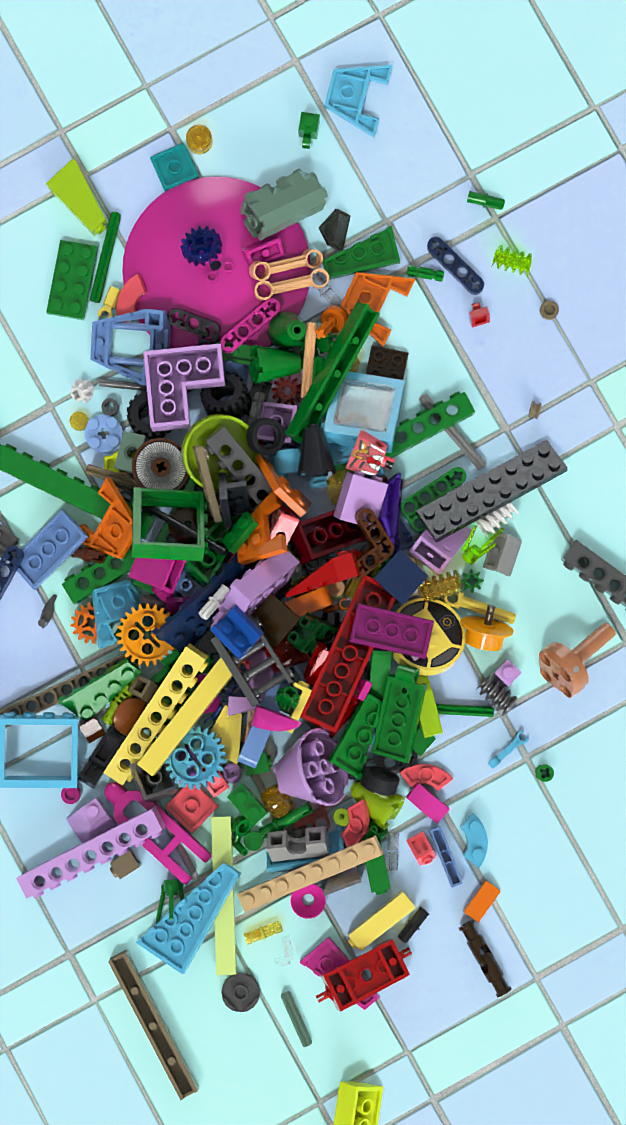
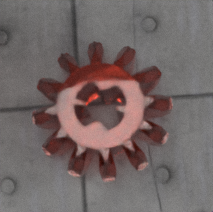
M287 376L286 381H284V377L280 378L281 383L274 381L276 387L271 388V392L276 393L272 398L273 400L278 399L277 403L281 404L284 402V404L288 405V402H290L291 405H295L293 400L301 401L298 396H301V390L299 389H301L302 384L296 385L298 382L297 378L291 381V376ZM290 388L292 393L289 392V395H285L283 389Z

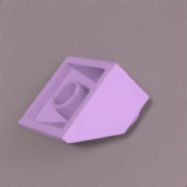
M99 797L93 799L66 819L82 843L117 826Z

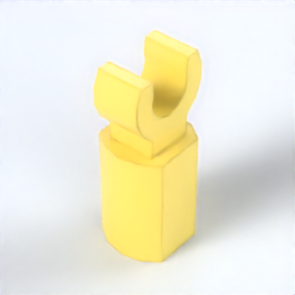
M112 286L109 287L103 302L104 307L99 309L98 317L101 318L104 312L108 313L107 318L113 317L112 309L116 307L118 296L121 292L120 289Z

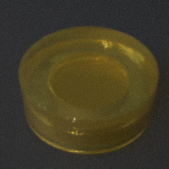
M75 412L69 419L70 426L75 431H84L89 421L87 415L83 412Z

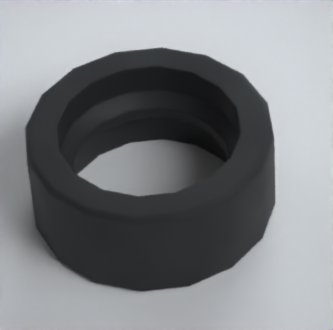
M272 418L256 419L247 429L246 440L248 446L257 454H274L282 448L285 442L284 428L280 422ZM263 425L271 426L274 431V441L267 448L261 447L257 441V432Z
M369 766L363 771L361 785L373 793L390 796L396 793L400 779L390 770Z

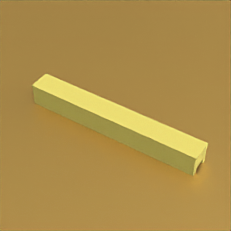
M222 658L217 661L137 763L151 776L156 775L233 675ZM246 658L240 661V664L238 665L239 667L243 664Z

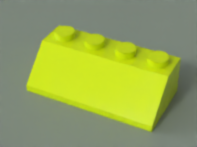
M355 1081L340 1082L333 1125H378L383 1086Z

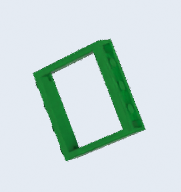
M134 487L131 557L203 561L204 554L208 553V542H205L208 536V528L204 527V525H207V513H204V511H207V501H204V492ZM141 506L196 509L197 545L141 541Z

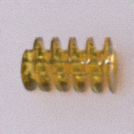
M453 570V576L450 572H446V578H444L443 574H439V580H437L434 575L432 576V582L427 577L424 580L425 584L422 583L418 587L424 601L431 602L432 599L438 600L439 597L442 599L446 595L448 597L452 596L453 593L455 595L460 594L461 579L458 571Z

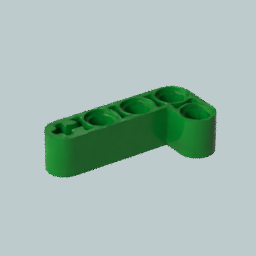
M455 467L402 502L400 511L414 532L422 533L426 530L425 526L421 529L415 526L414 521L419 519L416 515V510L461 486L466 479V472L463 468ZM454 473H456L457 475H462L460 478L461 481L455 479L454 481H452L450 485V482L448 480H451L454 477ZM444 483L446 490L443 492L438 491L436 484ZM428 493L430 501L423 502L420 499V495ZM407 503L413 504L414 511L406 512L404 505Z

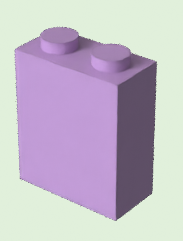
M354 471V473L347 472L333 516L340 520L357 524L355 520L356 511L360 508H368L374 512L378 519L388 484L382 482L383 478L372 475L371 478L365 477L366 473ZM363 513L362 520L367 521L366 516L368 514Z

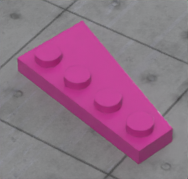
M328 937L299 963L304 967H308L318 977H321V974L350 960L335 942ZM361 974V978H362L364 981H367V980L364 978V976ZM375 993L356 1004L366 1010L380 998V995Z

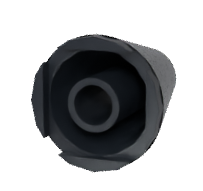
M319 424L307 425L308 428L303 431L297 477H302V474H305L306 477L328 476V472H332V475H335L336 469L324 429L319 428Z

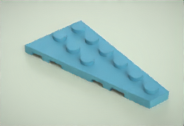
M226 862L222 863L203 883L173 908L172 920L169 919L168 912L160 922L135 943L182 975L185 974L240 877L241 872Z

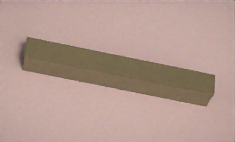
M127 949L111 957L108 963L180 1101L198 1092L200 1088Z

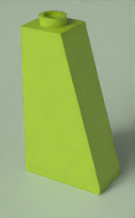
M73 158L45 184L93 236L100 235L105 231L108 223L76 160Z

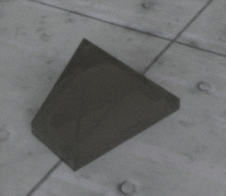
M335 209L318 227L327 246L338 251L343 250L351 215Z

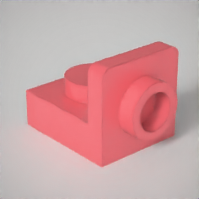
M220 772L218 773L221 778L214 777L215 784L210 781L208 782L207 789L213 798L229 788L228 783Z
M423 831L406 840L420 866L431 863L437 857Z

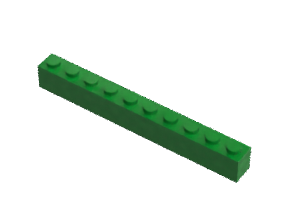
M7 443L5 446L0 444V471L97 518L103 519L111 504L98 494L99 487L94 485L88 487L84 485V480L76 476L72 479L67 476V472L59 468L56 471L51 469V465L43 460H40L38 463L32 460L34 456L26 452L20 454L16 452L17 448ZM126 501L127 505L132 511V505ZM143 509L141 512V539L146 541L156 520L152 517L153 514Z

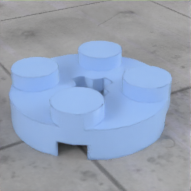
M98 415L88 421L85 428V440L92 449L99 453H110L121 443L123 429L116 418L110 415ZM102 429L109 432V435H106V439H102V436H99V432Z

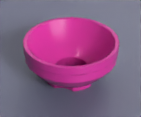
M311 884L292 892L290 903L293 911L298 916L311 919L322 913L325 908L326 897L318 885ZM305 894H311L314 897L312 905L308 906L303 903L302 898Z

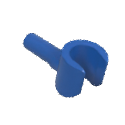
M220 705L214 712V714L211 715V717H207L206 719H204L203 724H205L208 719H211L213 721V725L209 729L213 728L215 720L222 711L223 706Z

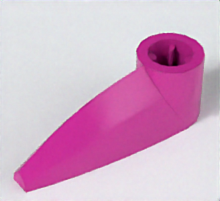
M258 705L255 707L251 721L252 726L270 731H288L299 727L302 723L282 713Z

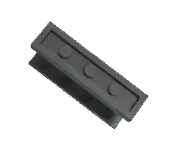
M249 615L248 617L261 629L263 624L257 616ZM265 634L260 637L261 639L241 659L237 658L234 654L231 655L228 648L217 637L211 639V642L252 707L261 703L259 698H261L263 693L285 679L289 684L294 682L292 670L289 666H284ZM266 646L271 656L247 672L245 670L242 672L238 666L240 661ZM276 662L282 673L257 689L255 687L252 689L249 684L250 678Z

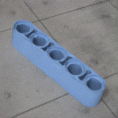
M285 679L268 690L260 706L279 712L281 708H279L277 701H274L277 696L276 693L279 688L284 690L286 685L290 686L291 684ZM251 726L237 761L256 768L271 731Z

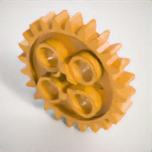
M149 603L146 604L144 609L139 604V610L136 611L135 608L131 607L132 614L125 612L127 619L120 618L124 624L123 626L117 625V628L122 630L120 633H116V636L121 637L117 644H123L120 651L126 650L125 658L131 655V662L138 659V665H141L142 661H145L146 666H149L150 661L156 665L157 659L161 661L164 655H169V650L174 651L175 649L165 641L157 639L153 633H151V636L160 644L159 648L149 638L143 639L144 633L135 625V622H138L146 631H152L156 627L159 629L166 623L164 620L170 615V612L164 615V607L158 611L157 604L152 609ZM149 615L153 618L151 626L143 625L142 619L144 616ZM132 629L138 630L140 634L136 640H131L128 637V632ZM145 643H150L153 646V651L149 654L142 651V646Z

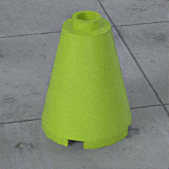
M361 780L359 782L355 781L350 788V791H352L351 796L356 802L363 799L366 800L369 816L382 830H385L390 825L387 822L391 819L394 820L404 805L403 800H405V797L395 793L394 795L385 796L373 793L361 785Z

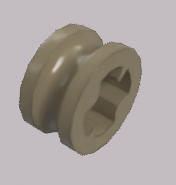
M534 401L531 402L528 418L534 416L538 420L542 403L536 404Z

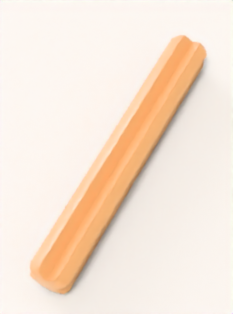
M313 322L306 324L301 398L305 397L312 385L316 342L315 331L317 329V324Z

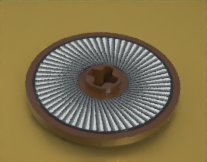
M164 438L152 439L142 444L134 454L132 474L140 488L179 490L185 484L188 474L182 463L181 447L174 441ZM164 463L163 467H165V470L158 472L156 464Z

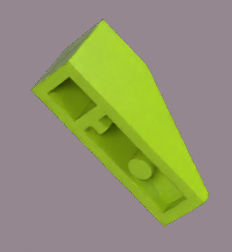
M419 675L416 683L427 684L419 719L424 738L443 734L428 676Z

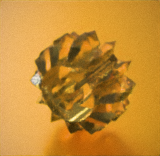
M277 784L268 787L262 793L264 806L276 818L285 816L293 809V802L290 800V796L281 794Z

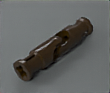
M470 920L461 925L458 929L466 937L469 949L480 965L487 981L493 985L497 998L512 990L511 986H508L503 978L504 974L494 959L483 936L476 930L474 921ZM480 949L484 951V954L480 955Z

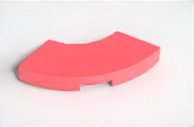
M139 274L133 276L123 286L117 300V316L135 312L138 301L147 292Z
M415 764L399 771L410 787L415 786L419 782L420 784L431 785L439 791L453 780L447 772L429 764Z
M365 799L347 808L349 823L346 830L341 833L347 847L363 841V837L368 831L370 817Z

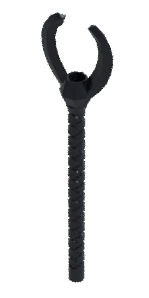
M114 482L117 487L131 496L130 499L122 497L132 505L133 494L122 485ZM141 506V509L148 511L196 539V531L154 506ZM208 537L205 539V542H208V547L223 556L227 554V548L210 540Z

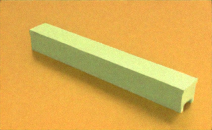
M231 816L211 817L213 872L225 862L233 867ZM233 887L214 921L216 975H236L237 972Z

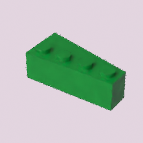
M222 516V521L215 523L208 530L207 537L227 548L222 540L225 538V533L230 532L232 528L224 527ZM241 516L232 517V528L233 523H236ZM208 547V553L204 554L203 561H186L183 570L201 587L205 588L210 583L209 579L218 571L225 556Z

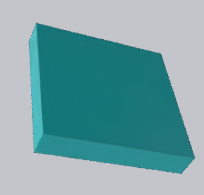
M185 143L150 157L165 192L187 181L199 178Z

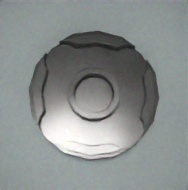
M240 972L236 973V975H231L222 986V1000L232 1011L247 1012L254 1008L259 1001V984L253 976L247 973Z

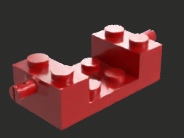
M388 939L347 963L330 969L320 975L325 985V991L315 995L318 1003L329 998L333 1001L337 1011L341 1012L408 977L410 973L403 959L412 955L409 947L399 952L393 939ZM365 969L371 972V978L368 981H364L361 978V973Z

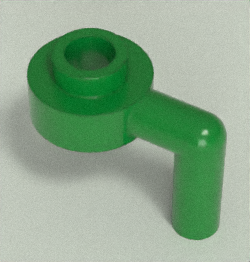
M242 815L238 816L231 826L235 832L232 846L242 856H246L248 850L240 843L242 836L250 832L252 825Z
M372 821L363 840L375 835L378 840H382L386 836L388 828L382 830Z

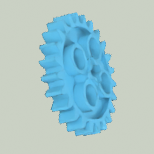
M201 726L196 731L192 727L190 732H188L170 755L169 759L166 760L165 763L170 765L166 768V771H172L169 777L172 779L176 777V784L182 781L181 787L183 788L188 785L189 789L193 790L195 785L198 790H201V784L208 788L209 781L215 784V776L221 778L218 772L225 771L221 765L227 763V761L222 759V757L227 756V753L221 751L225 748V745H219L222 739H215L217 735L215 732L210 734L208 728L203 732ZM197 740H201V747L195 749L194 743ZM186 744L189 745L191 751H192L194 754L198 755V756H197V759H198L199 762L205 767V769H206L205 772H203L202 768L200 767V765H199L197 762L193 761V760H194V757H193V755L186 749V747H185ZM186 752V758L183 761H179V754ZM212 755V762L210 764H206V757ZM196 767L197 774L190 776V770Z

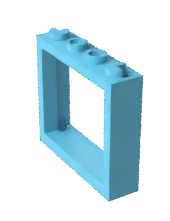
M15 712L0 715V788H77L78 715L65 712L63 715H55L53 712H44L43 715H35L34 712H24L23 715H15ZM5 725H72L71 776H5Z

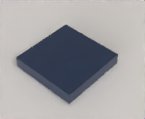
M398 550L373 579L396 601L403 605L428 575L401 550Z

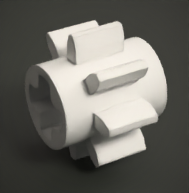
M80 378L71 386V396L77 402L82 400L83 403H86L94 396V387L87 380L82 381Z

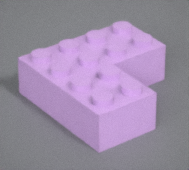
M221 344L143 351L150 427L152 431L190 428L187 390L225 386Z
M289 551L269 557L265 561L260 560L256 564L255 569L247 570L241 580L236 579L230 585L231 590L224 596L225 601L218 607L220 611L212 618L214 622L210 628L223 619L236 605L247 616L253 615L271 593L275 594L288 584L300 562Z

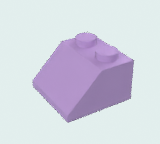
M262 402L263 408L260 418L277 420L284 428V432H286L299 407L296 405ZM261 426L257 432V440L272 444L274 441V431L271 426ZM285 435V442L282 447L297 448L298 443Z

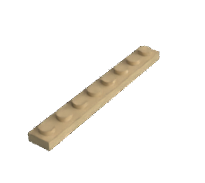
M375 835L239 892L237 896L244 912L379 857L384 852Z

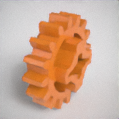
M88 602L86 608L80 605L81 611L75 610L77 616L71 617L75 623L70 626L76 628L72 633L74 635L79 634L78 640L85 638V643L88 644L89 640H91L92 644H96V624L94 623V628L91 626L86 627L90 623L89 619L95 620V616L89 612L94 611V607ZM83 615V623L79 625L80 618ZM92 631L94 636H87L83 632Z

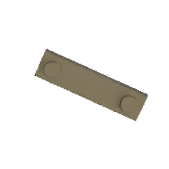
M194 445L192 449L211 519L217 523L222 521L221 505L217 502L206 461L209 459L207 449L203 448L202 445Z

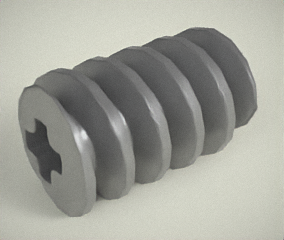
M491 674L476 689L481 687L482 689L479 694L487 693L485 700L487 701L492 698L491 706L498 704L496 711L498 712L503 709L502 716L504 717L516 705L517 696L510 697L511 690L504 692L506 685L499 687L500 680L493 681L495 675Z

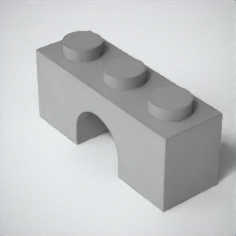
M325 826L306 828L305 836L302 838H293L288 835L287 831L268 832L267 851L272 862L328 856L330 839Z

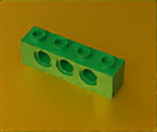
M129 548L125 557L121 558L122 564L119 568H113L112 562L116 557L105 554L103 556H106V559L102 564L96 563L92 566L88 564L81 568L82 572L76 576L71 574L66 577L62 586L72 603L77 605L92 596L94 589L110 585L130 573L135 558L131 557V548ZM99 568H104L105 575L102 578L96 577V571ZM83 578H87L89 581L86 588H81L79 585L80 580Z

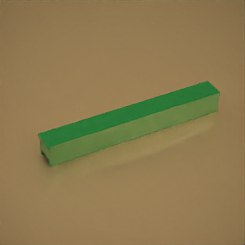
M356 303L285 432V435L298 444L302 443L303 431L308 428L307 425L321 423L380 315L379 312L371 309L367 303Z

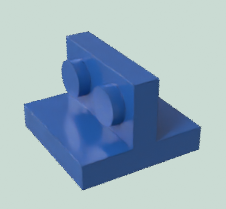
M237 605L210 629L239 659L243 658L264 634Z

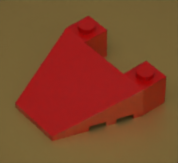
M356 548L338 552L337 557L329 560L287 592L286 597L295 596L361 575L359 568L364 567L358 566L356 557L362 554L363 551L358 552Z

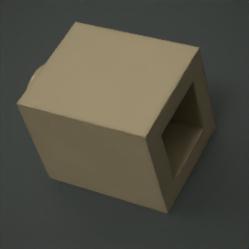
M138 675L128 692L149 704L159 686L151 680Z
M129 850L110 863L112 867L109 869L115 878L119 877V879H122L142 865L133 851Z

